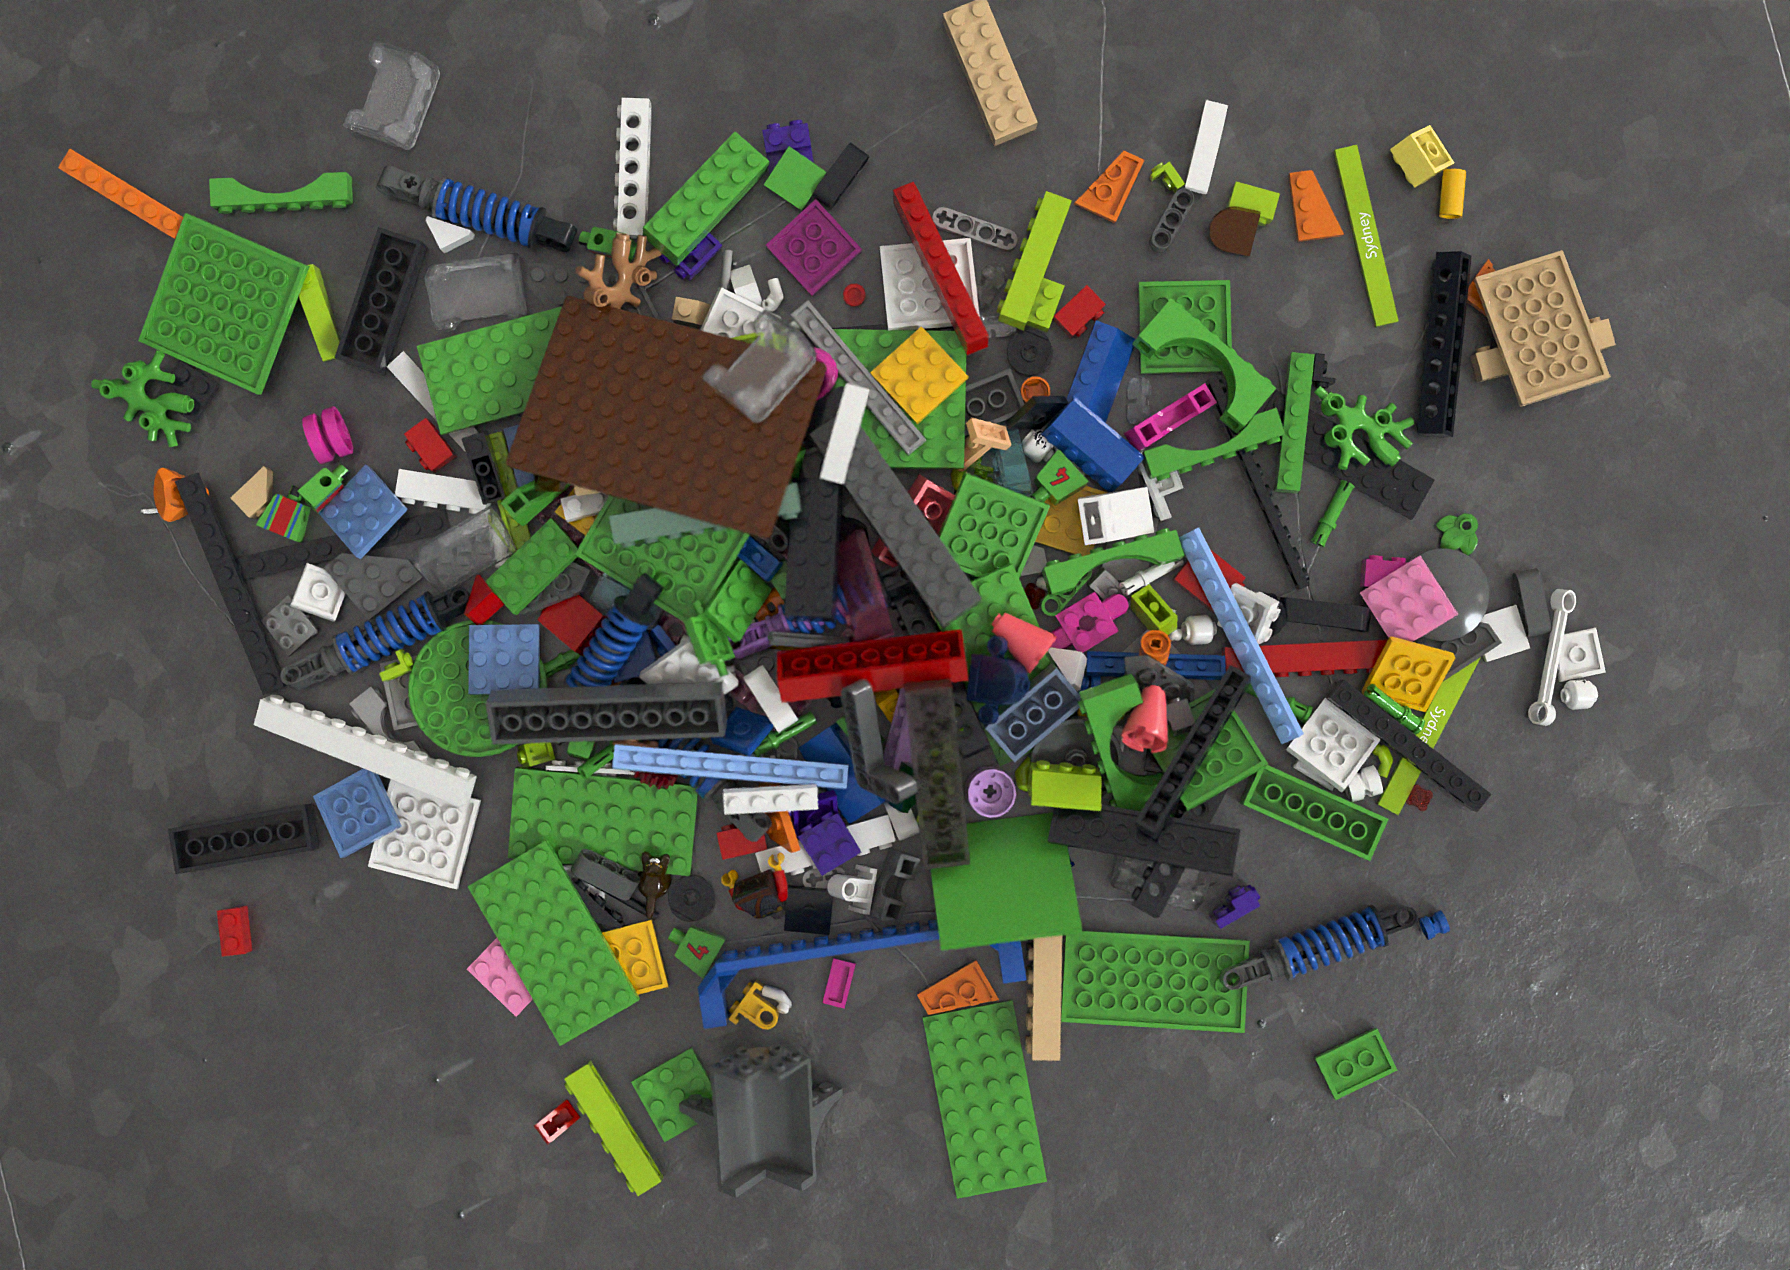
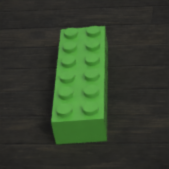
M734 132L643 226V235L647 236L649 243L678 266L768 171L769 160L738 133Z
M1269 765L1251 775L1239 804L1368 861L1371 860L1389 820Z

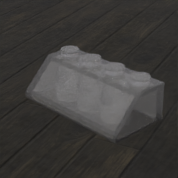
M488 506L414 548V566L441 594L510 557L517 551V548L503 520L491 506Z

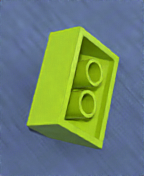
M1039 760L1036 763L1030 762L1027 790L1031 805L1101 811V774L1099 768L1089 764L1082 765L1081 767L1073 766L1066 762H1062L1059 765L1050 764L1048 761Z

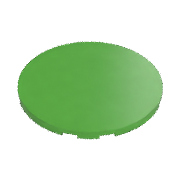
M467 620L446 627V631L437 633L420 650L409 676V704L420 729L438 746L449 752L467 757L493 756L505 752L517 744H492L486 701L489 695L468 694L469 625L476 624L471 620ZM487 620V621H486L485 623H483L482 625H504V624L498 623V622H494V621H491V620ZM540 657L539 688H548L545 667Z

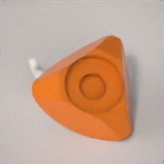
M160 468L154 480L156 508L143 509L141 513H159L162 519L167 522L176 521L188 515L175 481L186 476L167 468Z

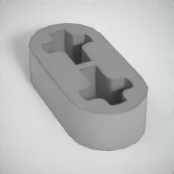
M841 866L833 869L837 870L838 873H842V875H846L845 870ZM817 868L806 871L803 876L804 886L828 888L830 879H826L825 876L831 875L833 870L824 874L823 880L816 881L815 886H812L811 882H807L806 879L810 878L811 873H814L815 877H820V872Z

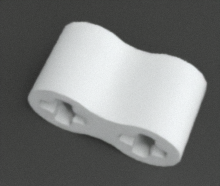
M888 800L883 802L899 841L921 833L911 809L908 813H901L888 805Z

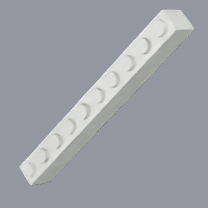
M270 695L260 699L254 725L455 805L462 806L470 801L477 776L471 774L466 768H455L450 766L449 762L442 759H432L428 757L427 753L422 751L414 752L407 749V746L404 744L386 741L387 738L384 736L371 735L366 733V730L361 727H351L346 725L343 720L325 717V714L320 711L307 710L300 703L284 701L282 696Z

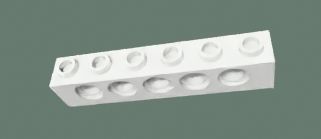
M622 98L621 105L617 106V117L621 119V128L617 127L616 131L617 141H620V150H616V164H619V173H615V187H619L618 196L615 195L614 208L618 209V218H614L613 229L614 231L630 235L631 239H637L638 235H643V226L648 222L651 102L648 98ZM632 119L639 120V125L635 128L628 127V123ZM631 142L639 143L638 148L634 151L627 149L628 144ZM635 164L638 166L637 171L632 174L627 173V167ZM629 187L637 188L634 196L626 195V190ZM628 210H635L636 216L634 218H625V213Z

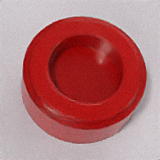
M853 283L845 287L843 299L848 306L859 307L864 303L866 293L861 285Z

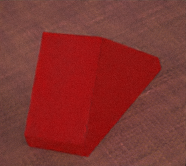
M476 575L464 613L476 625L485 623L504 605L481 575Z
M565 1100L539 1119L534 1127L548 1145L581 1117L570 1102Z

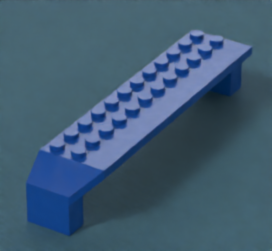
M937 919L928 920V924L919 925V922L906 923L905 928L898 929L896 925L885 926L879 932H874V929L860 930L859 935L852 936L851 932L837 934V938L828 939V935L818 936L812 942L798 939L793 940L791 945L783 946V942L772 943L766 949H760V946L747 947L745 952L739 953L737 949L726 950L698 986L703 1028L727 1026L730 1015L728 1012L726 987L740 969L938 940ZM1021 941L989 944L997 950L1003 984L1025 981L1026 974Z

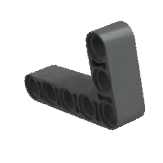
M861 679L842 689L841 696L854 774L858 785L862 789L895 804L917 792V785L910 775L884 764L871 685L865 679Z

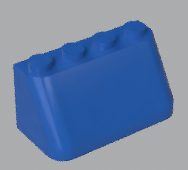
M837 722L798 748L807 762L848 765L847 788L825 789L827 791H835L837 807L849 824L886 801V799L868 792L858 785L854 774L849 738Z

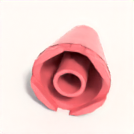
M1005 613L1003 616L998 614L991 623L994 627L992 630L993 634L1006 639L1008 643L1007 650L1025 667L1029 674L1057 638L1053 633L1008 613Z
M1150 685L1142 690L1140 695L1143 703L1133 708L1122 730L1121 737H1123L1122 742L1134 750L1143 752L1144 748L1151 749V753H1157L1166 749L1168 743L1166 695L1159 686Z

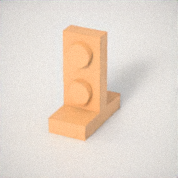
M974 418L966 422L969 436L965 439L964 469L956 470L965 471L992 447L1007 450L1012 446L1006 426Z

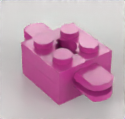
M1093 592L1059 612L1055 616L1061 626L1050 632L1057 637L1050 648L1066 649L1073 645L1076 651L1083 653L1117 633L1119 629L1113 620L1126 613L1128 609L1127 598L1121 594H1113L1101 601L1098 594Z

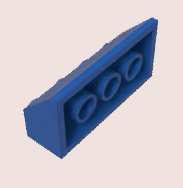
M1096 320L1066 397L1068 403L1076 397L1106 423L1134 348L1132 343L1135 341V338L1116 327Z
M1076 397L1053 417L1041 434L1050 444L1054 445L1109 493L1118 488L1145 458L1143 454Z

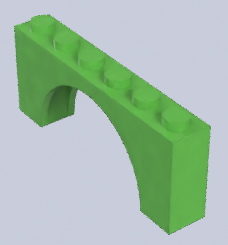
M1172 298L1132 343L1149 359L1158 351L1172 346L1192 347L1211 357L1222 370L1228 386V401L1220 420L1236 434L1248 423L1276 389L1268 378L1259 374L1252 364L1239 357L1233 348L1225 345L1217 334L1210 332L1202 325L1198 318L1190 315L1179 302H1175Z
M1129 674L1080 691L1081 700L1077 702L1081 714H1086L1087 721H1084L1088 735L1092 734L1094 738L1090 743L1094 754H1099L1100 760L1097 761L1098 768L1101 774L1105 773L1107 780H1104L1103 783L1107 794L1111 793L1113 797L1112 800H1109L1110 805L1142 811L1161 780L1163 773L1148 776L1129 773L1120 768L1111 759L1110 738L1115 725L1127 711L1143 703L1137 682L1133 675Z

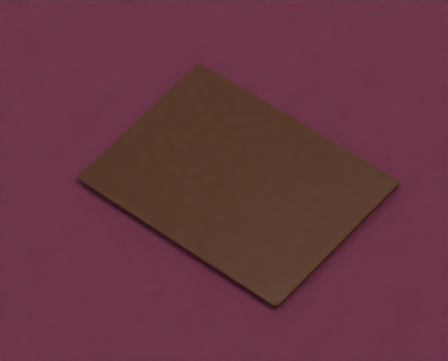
M567 296L562 305L510 448L506 464L513 469L768 539L772 534L827 367L823 362L606 305L598 307L586 302L584 299Z

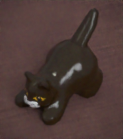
M643 852L641 855L643 871H640L638 874L640 877L638 890L646 897V917L651 919L655 910L656 900L667 893L671 884V875L666 874L670 856L663 854L660 857H653L649 852Z

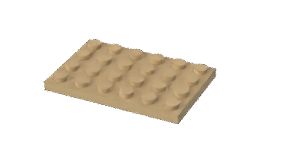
M1563 250L1475 277V286L1520 407L1610 378Z

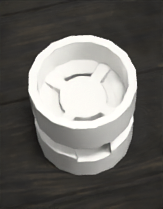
M1374 765L1360 769V773H1356L1345 788L1350 802L1363 800L1365 795L1372 797L1383 793L1382 782Z

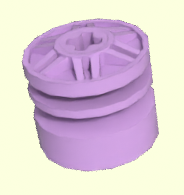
M984 766L972 771L964 786L965 798L969 805L982 816L989 818L1000 817L1007 813L1014 805L1016 798L1015 785L1012 779L999 768ZM988 785L994 789V792H990L989 796L983 791L988 788Z

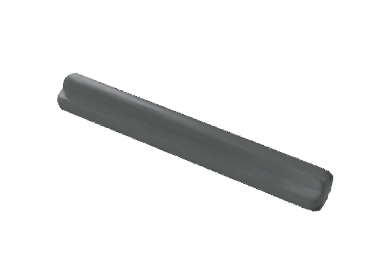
M771 631L767 636L769 644L809 648L851 643L849 638L845 636Z

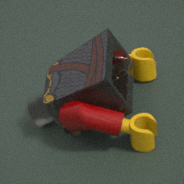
M779 852L777 855L779 862L774 860L773 854L768 859L769 866L774 868L775 872L769 869L736 882L738 880V873L735 870H731L728 874L725 873L722 876L721 882L723 885L730 887L728 891L737 909L749 913L755 919H762L771 915L775 920H779L785 915L784 907L785 900L788 898V885L785 871L781 869V864L785 860L783 853Z

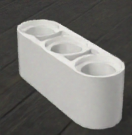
M763 665L743 677L778 732L798 721L787 702L781 703L779 689Z

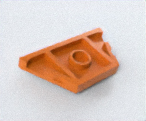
M759 782L758 787L780 786L778 783ZM788 811L764 812L769 816L772 823L771 827L766 831L770 839L790 853L801 850Z

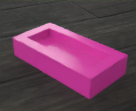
M833 958L822 1003L845 1009L856 963Z

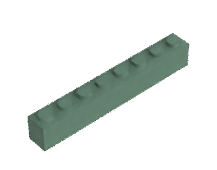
M797 483L787 486L778 516L782 515L783 519L797 517L796 512L802 511ZM657 508L609 516L614 544L621 543V547L634 546L635 540L644 539V543L657 542L658 536L667 535V539L681 537V532L690 531V535L704 533V528L713 527V531L728 529Z

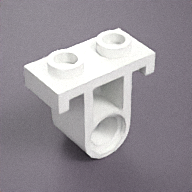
M856 865L855 869L858 870V876L837 874L830 878L827 889L831 896L852 901L853 904L849 905L848 910L870 915L877 869Z

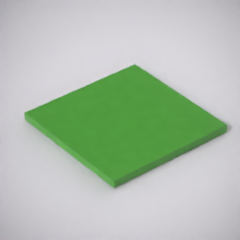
M1053 813L925 829L941 951L1082 933L1068 846L1048 843Z

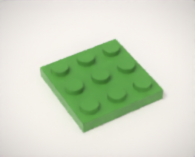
M692 1047L631 1081L664 1142L697 1124L689 1116L680 1112V1102L693 1094H699L712 1100L711 1080Z

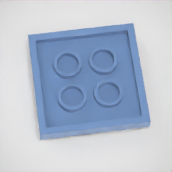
M365 464L319 514L357 558L362 559L408 509L373 469Z
M539 624L469 625V695H489L491 690L539 688Z
M364 768L313 796L340 858H345L402 827L379 775Z

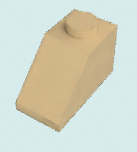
M676 297L672 320L675 324L701 328L711 305L698 300Z
M263 466L231 497L249 518L259 519L270 503L273 491V471Z

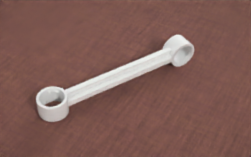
M1556 589L1551 596L1550 603L1551 608L1554 610L1538 701L1534 702L1528 711L1529 719L1534 724L1550 725L1556 716L1551 700L1567 615L1573 611L1576 605V596L1572 590ZM1544 706L1546 714L1543 720L1540 721L1538 713L1540 708Z

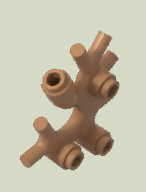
M616 233V237H613L611 252L613 265L618 272V281L615 285L609 287L603 282L602 275L605 255L596 254L594 268L591 271L582 266L576 268V274L585 278L589 283V286L584 290L585 301L598 307L606 305L621 309L622 305L626 302L634 307H638L641 300L632 295L630 287L632 283L645 286L651 280L657 278V272L645 268V265L651 259L661 256L662 253L656 248L646 251L647 236L638 235L635 259L633 262H629L630 235Z

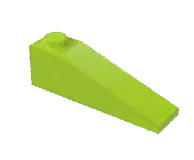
M314 264L308 265L310 267L299 298L322 361L325 362L335 359L341 339L321 271Z

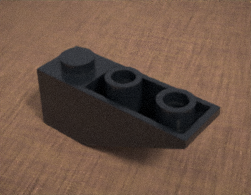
M488 430L462 438L483 505L505 499L500 472Z
M575 877L571 879L596 923L619 929L625 924L622 921L623 916L617 910L612 909L611 911L605 905L606 901L597 893L593 895L588 891L589 885L581 879L577 880Z

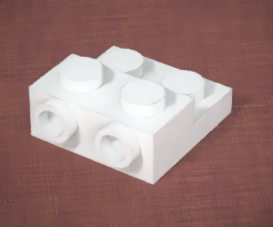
M1237 583L1233 584L1230 590L1257 643L1260 644L1268 641L1272 634V629L1269 628L1271 622H1274L1280 614V609L1277 608L1279 601L1262 592L1254 593Z

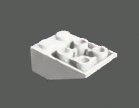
M1148 487L1078 498L1085 545L1154 533Z

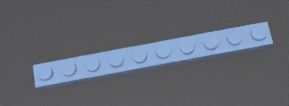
M1197 528L1179 537L1182 549L1245 673L1251 676L1250 683L1281 744L1302 736L1304 733L1200 529Z
M615 745L613 769L790 785L817 784V787L835 789L847 788L848 765L625 745Z

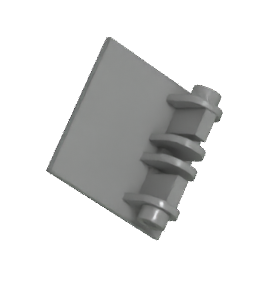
M290 594L261 620L288 657L310 637H314L319 633L317 630L318 626L311 619L309 620V614L305 615V611L290 606L293 600Z

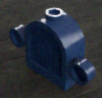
M993 636L988 640L987 649L990 654L972 653L966 700L985 703V706L981 707L978 712L979 721L985 725L997 722L999 718L998 705L1018 703L1023 699L1030 687L1025 667L1019 661L1005 657L1008 643L1001 636Z

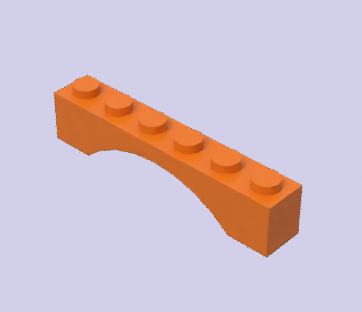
M72 149L68 150L58 167L60 170L176 239L183 220L182 216Z

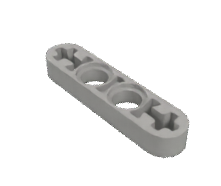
M940 207L933 213L932 220L936 228L963 238H971L972 241L1004 252L1012 251L1017 245V235L1012 230L946 207ZM942 213H945L946 218L949 220H953V216H956L954 228H950L951 222L948 221L940 224L937 215L941 216ZM961 220L969 221L971 228L968 231L962 232L958 229L957 225ZM984 227L989 228L992 231V236L989 239L981 238L979 235L980 229ZM996 231L1000 232L998 237L1006 238L1007 235L1011 236L1010 240L1013 241V244L1009 243L1008 246H1004V241L997 239V243H994Z

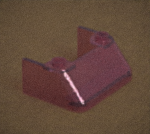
M864 528L853 531L840 543L838 576L849 611L844 613L848 626L853 625L857 642L882 639L894 635Z

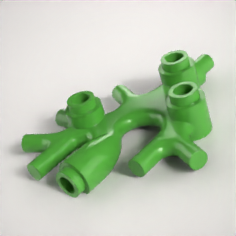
M161 351L155 352L149 364L143 361L126 363L122 368L123 377L129 381L126 384L119 378L103 379L102 381L94 379L92 381V388L99 389L103 397L107 399L121 397L127 401L128 408L123 416L125 420L132 421L139 410L145 412L141 414L139 424L143 429L148 430L147 440L157 441L158 429H162L166 435L168 446L174 447L178 446L175 431L189 432L191 430L190 423L169 419L165 415L166 410L181 413L191 412L194 408V400L190 396L179 393H165L155 399H151L145 393V383L150 379L169 383L175 381L174 374L163 372L160 369V364L165 356Z
M1321 386L1314 391L1322 399V413L1328 417L1336 415L1340 422L1339 425L1330 429L1324 437L1325 443L1329 447L1336 448L1339 446L1341 449L1339 469L1347 470L1351 457L1356 458L1363 466L1370 461V458L1353 443L1352 433L1355 429H1363L1368 434L1369 443L1375 455L1383 463L1389 464L1391 467L1400 460L1401 456L1399 455L1400 452L1384 439V434L1389 433L1406 450L1413 444L1403 434V430L1413 426L1414 420L1412 417H1408L1402 421L1393 422L1392 413L1397 408L1395 404L1389 403L1385 409H1380L1372 416H1368L1365 412L1367 397L1364 395H1358L1355 407L1351 408L1345 405V399L1340 394H1333L1331 391L1328 393Z

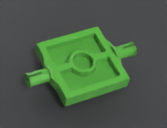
M695 601L692 605L697 616L690 617L684 621L695 656L700 665L714 664L719 677L727 676L729 673L724 661H729L735 657L728 636L703 613L702 601Z

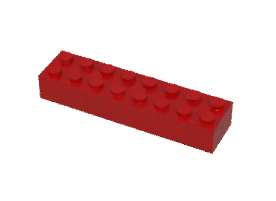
M962 629L777 651V682L781 703L841 696L842 689L861 679L868 681L873 692L967 681L968 675Z

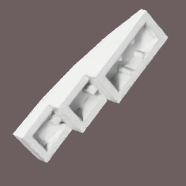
M1209 100L1205 101L1184 187L1190 191L1207 194L1228 105Z
M849 383L846 384L820 478L840 484L844 483L870 389Z

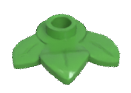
M1464 513L1458 517L1448 515L1440 519L1436 524V527L1444 532L1441 538V548L1456 550L1460 547L1461 551L1466 555H1470L1476 548L1478 539L1475 532L1478 528V521L1472 514ZM1465 521H1469L1471 523V526L1468 529H1464L1462 527V524Z

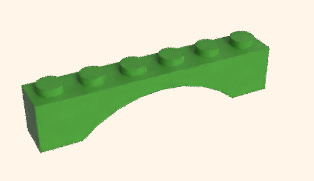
M347 172L323 173L307 186L285 193H264L252 190L233 178L209 179L210 206L221 214H230L232 210L252 213L255 212V209L263 208L264 211L269 212L278 211V208L287 207V210H300L303 206H309L310 209H323V205H332L333 208H345L346 204H353L352 177Z
M1291 352L1288 356L1283 419L1285 435L1281 436L1274 492L1293 494L1300 492L1315 354Z
M1277 408L1254 415L1236 437L1220 446L1205 450H1185L1165 444L1144 451L1142 454L1145 456L1144 460L1150 479L1157 478V481H1162L1170 478V473L1179 471V474L1192 471L1193 465L1200 463L1201 467L1213 464L1215 463L1214 458L1222 456L1223 460L1237 456L1236 451L1242 449L1245 450V453L1259 448L1258 444L1266 442L1267 445L1280 442V437L1285 435Z
M533 480L518 487L501 502V505L515 521L524 527L562 492L535 491ZM566 484L564 490H566L571 484Z
M1169 528L1157 531L1156 535L1152 537H1147V534L1135 537L1134 542L1126 544L1125 541H1120L1112 544L1113 548L1104 550L1103 547L1091 550L1089 555L1082 556L1081 553L1069 556L1068 561L1060 563L1059 560H1053L1046 563L1047 567L1043 568L1042 574L1049 597L1072 591L1086 573L1109 561L1138 559L1161 566L1181 560L1184 557L1177 530L1169 531Z

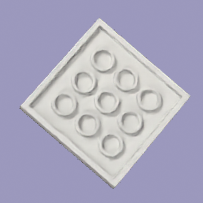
M971 238L943 240L979 315ZM913 243L880 246L888 331L918 330L921 326L924 329L951 327L952 324Z
M390 779L387 794L402 827L374 841L368 867L458 889L481 800L471 797L469 802L458 806Z

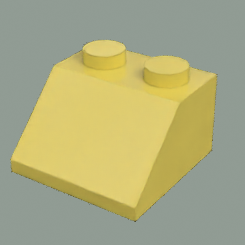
M1430 125L1410 134L1390 149L1394 161L1401 166L1407 181L1414 188L1454 164V161Z

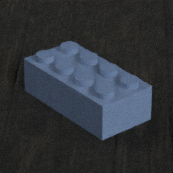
M1051 663L1030 681L1029 690L1022 700L1012 705H1001L998 708L999 718L995 724L983 725L1009 757L1016 762L1078 710L1077 701H1080L1081 698L1061 672Z

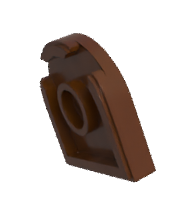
M1231 206L1215 214L1210 223V238L1214 245L1226 252L1250 256L1261 211Z

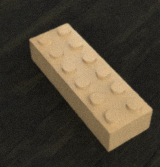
M975 0L943 13L942 22L993 145H999L1035 130L1038 124L988 1Z
M1062 935L1031 939V944H1027L1028 961H1031V967L1026 968V980L1030 984V990H1026L1027 1007H1030V1013H1026L1027 1030H1030V1036L1025 1037V1050H1027V1054H1030L1032 1060L1060 1061Z

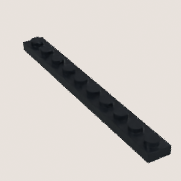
M1214 376L1205 383L1217 402L1215 406L1221 417L1228 401L1225 396L1227 390L1222 379L1218 380L1217 376ZM1223 423L1230 440L1236 437L1244 429L1243 427L1236 434L1225 423ZM1244 449L1236 451L1296 590L1309 586L1307 582L1310 580L1305 568L1301 569L1298 562L1300 559L1299 552L1296 547L1292 548L1289 541L1291 538L1290 532L1286 526L1282 525L1279 519L1282 517L1280 509L1277 505H1273L1270 498L1273 496L1269 485L1264 484L1261 478L1263 476L1262 468L1259 463L1255 464L1252 457L1254 450L1246 453Z
M195 473L175 481L262 694L265 695L287 686L280 678V668L200 474Z
M444 509L397 520L369 551L450 533L451 529L447 511ZM333 535L234 559L244 581L304 567L306 563L313 565L334 560L341 553H353L338 535Z

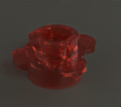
M1028 583L1026 588H1024V592L1031 608L1036 610L1039 608L1040 600L1045 597V591L1038 589L1034 583Z
M1416 784L1412 788V793L1407 798L1406 803L1410 806L1418 807L1420 811H1425L1428 808L1427 805L1430 803V799L1433 798V793L1430 790L1422 789L1420 785Z

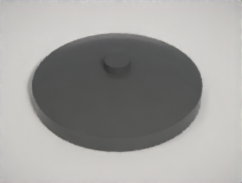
M1432 549L1415 556L1413 559L1418 556L1422 557L1458 615L1422 637L1437 641H1448L1460 638L1472 631L1482 620L1489 603V586L1481 567L1468 555L1452 549Z
M1069 716L1032 747L1030 762L1036 763L1039 760L1048 761L1050 764L1058 765L1066 762L1073 766L1081 767L1082 765L1089 764L1098 768L1097 761L1100 760L1099 754H1094L1090 743L1094 738L1092 734L1088 735L1084 721H1087V717ZM1112 732L1110 738L1111 759L1122 768V750L1117 737ZM1105 773L1101 774V797L1107 794L1103 783L1104 780H1107Z

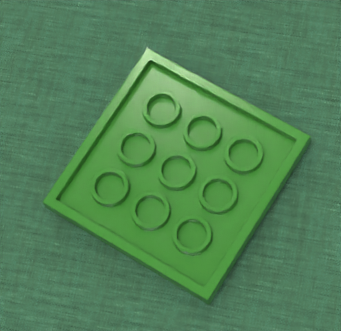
M1230 280L1138 283L1139 335L1172 298L1175 302H1179L1190 315L1198 318L1202 325L1210 332L1217 334L1225 345L1232 348ZM1167 347L1155 353L1150 359L1140 351V374L1222 372L1218 364L1211 357L1192 347Z
M965 472L938 537L963 572L981 577L1012 563L1018 578H1020L1050 505Z
M1216 688L1189 703L1195 722ZM1235 710L1180 799L1187 811L1268 765ZM1168 725L1166 749L1161 752L1152 753L1164 773L1189 734L1188 732L1174 737Z

